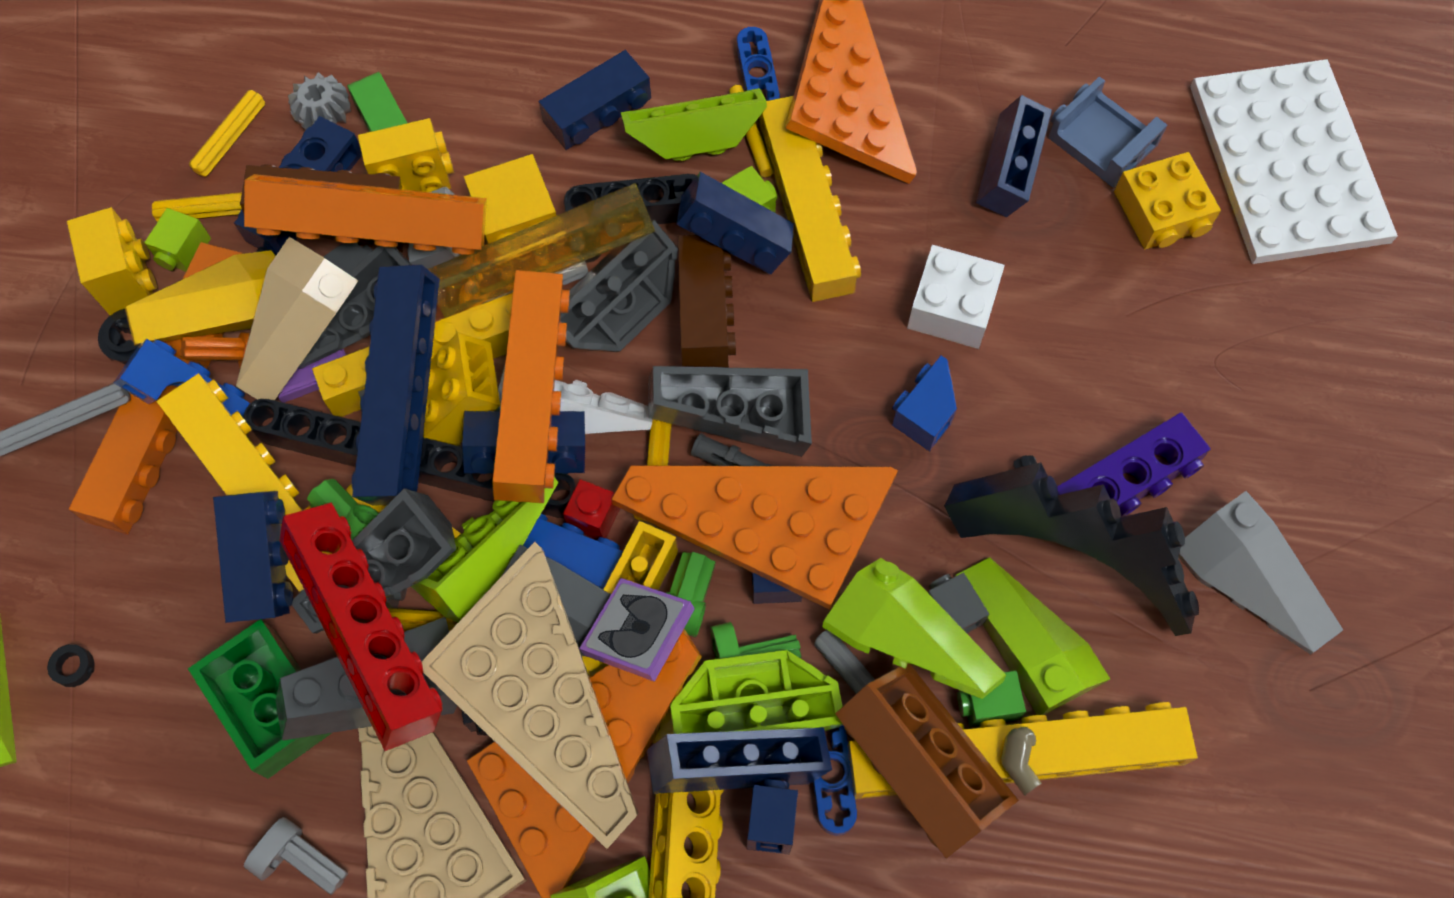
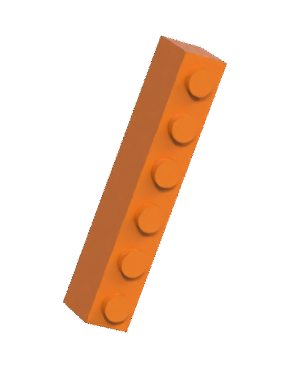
M253 174L245 179L244 227L257 228L256 232L262 235H280L281 230L296 232V237L302 239H319L320 234L335 236L336 241L342 243H357L359 238L373 239L375 245L383 247H396L398 242L413 243L414 249L433 251L436 250V246L452 247L451 251L453 253L469 255L474 254L475 250H481L484 244L487 198Z
M515 271L493 473L494 500L544 503L545 488L553 489L555 464L548 463L549 451L557 452L558 427H551L552 415L560 416L561 391H554L555 380L563 381L564 357L557 356L558 346L566 347L567 323H561L560 320L561 313H569L570 290H563V274Z

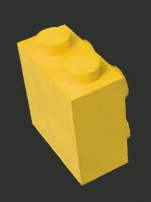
M430 118L358 135L364 165L368 174L387 173L391 176H400L403 190L432 192L445 186L451 189L448 174L454 173L449 152H447L442 131H434Z
M1189 152L1123 171L1114 190L1144 250L1155 246L1164 248L1172 245L1178 239L1190 235L1195 238L1206 234L1212 229V225L1221 211Z
M533 154L464 176L470 197L487 198L485 238L491 254L499 251H509L517 247V245L535 239H545L552 233L560 231L555 208Z
M457 332L431 359L423 434L424 438L459 446L463 441L464 411H495L501 404L491 343Z

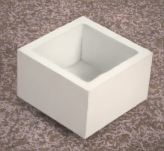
M932 245L912 306L907 328L979 349L1005 265Z

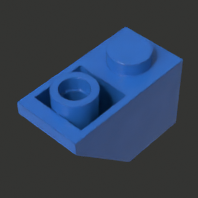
M942 355L933 366L927 363L921 369L915 379L916 387L911 393L905 390L892 408L896 411L892 426L929 452L950 427L957 410L948 360Z

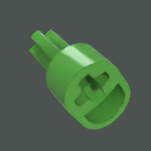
M731 622L710 626V637L715 659L788 650L801 658V647L796 634L739 647Z

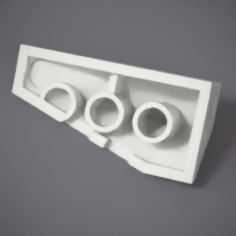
M505 367L498 388L500 404L502 399ZM555 380L554 391H561L560 411H585V434L651 429L652 419L649 418L647 405L611 392H605L599 396L587 388V383L579 380L573 381V384ZM501 405L495 411H500Z

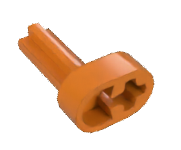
M241 332L238 338L182 337L180 353L183 359L238 360L240 370L250 332Z

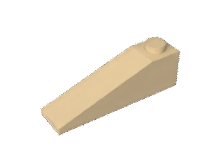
M289 237L267 268L236 387L257 400L270 399L275 401L345 302L358 280L324 257Z

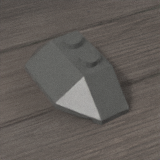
M655 220L614 248L570 289L569 313H561L560 322L567 323L566 342L571 348L620 352L671 303L678 248Z

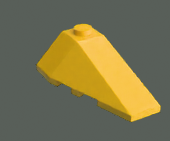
M270 250L233 255L126 306L125 311L134 346L139 345L146 339L151 342L155 339L163 342L181 339L182 337H197L250 329L253 324L266 271L275 258V254Z

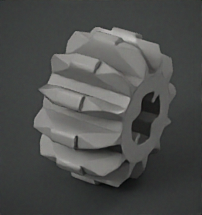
M318 72L314 79H309L304 75L303 84H293L294 93L288 95L290 112L294 120L301 124L302 128L306 130L308 127H311L319 116L335 124L337 122L346 123L345 114L351 112V104L348 100L349 95L342 83H338L333 75L324 78Z

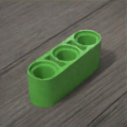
M380 72L347 85L351 97L370 132L407 124Z

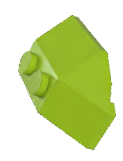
M758 88L716 97L621 112V117L626 133L663 158L682 161L691 158L694 154L705 152L713 155L721 154L728 148L736 147L767 108V103L762 91Z
M788 650L706 660L670 704L674 734L824 728L826 731L843 726L835 714L843 707L838 681L828 675H824L814 666Z

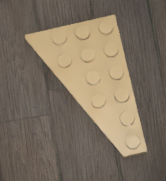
M534 542L421 662L423 673L608 849L639 813L544 550Z
M372 726L358 728L359 742H361L362 806L365 808V821L363 824L368 868H366L367 898H503L527 881L434 732L384 751Z

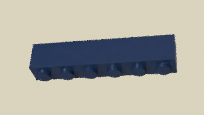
M422 264L379 267L378 280L374 286L375 306L373 319L369 325L371 340L369 356L365 361V371L367 374L365 392L360 402L362 411L360 432L356 437V448L358 450L356 469L351 479L352 497L373 506L388 505L404 488L415 492L418 490L440 281L437 276Z

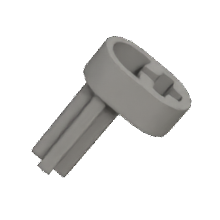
M287 817L280 818L272 825L245 860L244 868L261 881L268 878L281 862L285 860L330 895L337 888L341 887L344 883L343 880L348 875L340 866L301 838L302 829Z

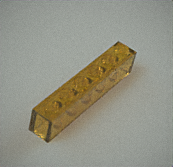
M635 183L484 245L481 250H475L474 254H462L428 268V270L440 279L437 304L444 317L447 318L514 289L516 270L556 273L656 231Z

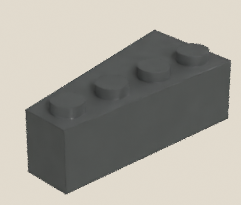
M652 367L648 379V413L651 419L800 457L812 445L808 369Z
M446 617L404 632V641L410 652H416L421 662L449 633ZM371 654L372 656L378 659H387V657L382 654ZM338 657L280 678L276 696V707L282 741L372 726ZM423 673L429 688H435L441 698L442 712L440 715L453 714L457 705ZM398 689L390 690L391 693L397 696L407 695Z

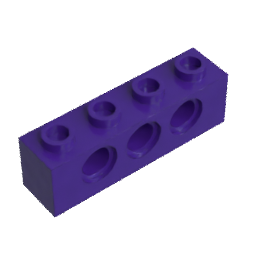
M1181 412L1057 486L1058 495L1103 484L1110 499L1114 498L1117 501L1121 517H1124L1142 504L1139 500L1151 494L1153 498H1156L1172 487L1173 483L1171 480L1179 475L1187 479L1204 467L1202 459L1211 448ZM1155 455L1163 456L1169 465L1160 463ZM1123 474L1133 475L1137 479L1138 484L1128 482Z

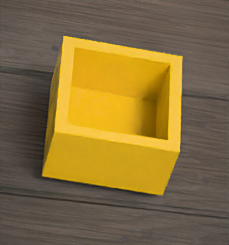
M110 207L67 221L80 282L109 315L153 294V290L157 289V283L152 271L146 266L145 260L150 259L149 251L142 238H135L132 226L127 219L121 220L114 209Z

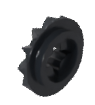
M122 309L110 315L103 322L98 333V345L111 361H120L126 365L139 345L134 346L133 341H126L120 333L122 331L131 334L126 311Z

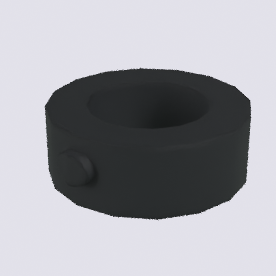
M68 644L53 652L48 661L47 670L48 675L53 681L65 687H76L82 685L90 678L94 672L95 663L89 651L78 645ZM78 656L80 659L78 670L72 675L64 676L62 673L64 662L69 657Z

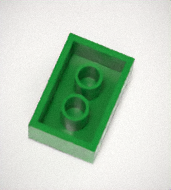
M262 619L188 668L251 771L267 779L332 734L327 733L282 741L276 707L280 678L302 669L277 631Z

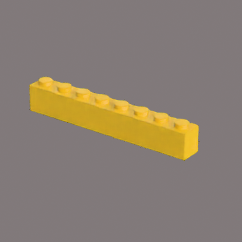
M1170 702L1150 704L1145 706L1146 711L1131 713L1128 706L1113 707L1104 710V715L1092 717H1089L1088 711H1073L1063 714L1062 720L1047 721L1046 715H1033L1022 718V724L1006 725L1004 719H993L981 722L980 728L964 729V725L958 723L1005 784L1015 783L1001 763L1005 737L1011 730L1020 727L1031 729L1036 736V745L1032 746L1028 765L1039 780L1182 766L1198 758L1187 708H1172ZM849 741L848 751L855 799L897 795L885 778L874 769L871 760L856 741Z

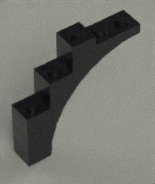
M1041 462L954 484L944 507L960 538L988 534L1022 535L1053 541L1086 553L1115 569L1138 587L1161 612L1175 636L1192 633L1194 618L1199 615V603L1193 591L1189 592L1184 583L1183 568L1178 560L1180 548L1185 544L1184 532L1181 524L1178 521H1173L1167 507L1121 517L1117 501L1114 498L1110 499L1103 484L1058 495V488L1054 478L1047 475Z

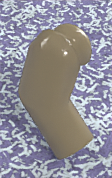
M1020 727L1011 730L1005 737L1001 763L1025 796L1042 784V782L1028 765L1032 746L1036 745V736L1031 729Z

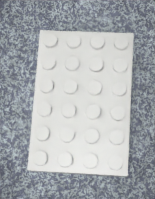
M1328 59L1194 78L1190 88L1252 264L1391 244L1398 235Z

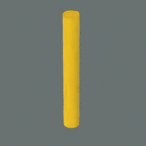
M735 85L730 88L729 92L732 94L744 92L741 85ZM755 122L746 133V138L761 177H769L774 173V169Z

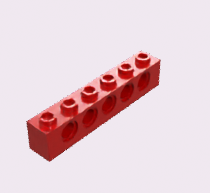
M332 502L283 516L279 540L384 751L433 733L442 712L441 698L436 689L433 687L429 688L425 681L421 660L416 652H410L404 641L403 626L396 616H391L386 606V596L381 584L373 582L368 572V561L363 550L356 549L351 540V530L344 516L339 517ZM325 551L330 552L332 554H324L322 552ZM337 585H346L350 588H341ZM354 619H364L369 623H359ZM371 654H382L386 656L387 659H378L372 656ZM398 689L407 695L397 696L391 693L390 690Z

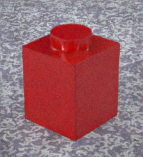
M580 479L563 513L566 523L578 527L584 532V536L596 541L599 537L607 538L620 511V508L612 503L615 492Z

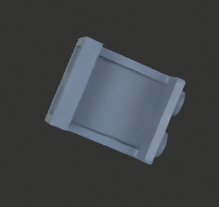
M1098 77L1090 86L1087 83L1084 84L1077 91L1073 101L1068 106L1063 104L1056 110L1051 118L1053 126L1048 138L1114 188L1123 171L1135 168L1158 146L1167 124L1158 117H1155L1147 126L1102 93L1105 80Z

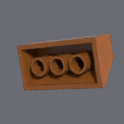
M909 663L906 669L899 667L868 683L835 713L844 725L848 735L856 740L871 760L874 769L885 778L898 795L899 801L904 808L911 812L926 832L929 841L941 851L946 859L1019 801Z

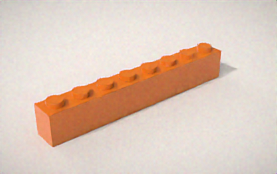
M201 242L183 279L233 255L242 253ZM223 332V333H217V334L197 336V337H221V338H223L224 332ZM181 339L163 341L176 351L174 356L188 364L192 361L206 369L208 368L211 360L183 359L180 353L182 347ZM166 387L162 391L157 400H159L160 398H162L163 396H165L177 387ZM129 393L130 401L119 406L68 509L86 523L127 535L133 524L141 517L145 498L150 488H153L158 481L159 469L166 454L173 449L178 431L156 401L147 404Z

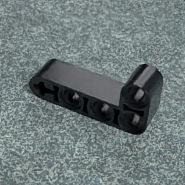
M681 174L573 186L567 191L564 198L566 229L572 256L574 258L582 256L585 263L597 260L603 252L602 230L646 226L653 220L657 224L677 223L681 195L697 175ZM651 200H659L655 203L649 202ZM618 203H619V204H623V205H621V206H613V205L618 204ZM581 207H588L584 210H577ZM583 238H591L590 240L585 242L579 241Z

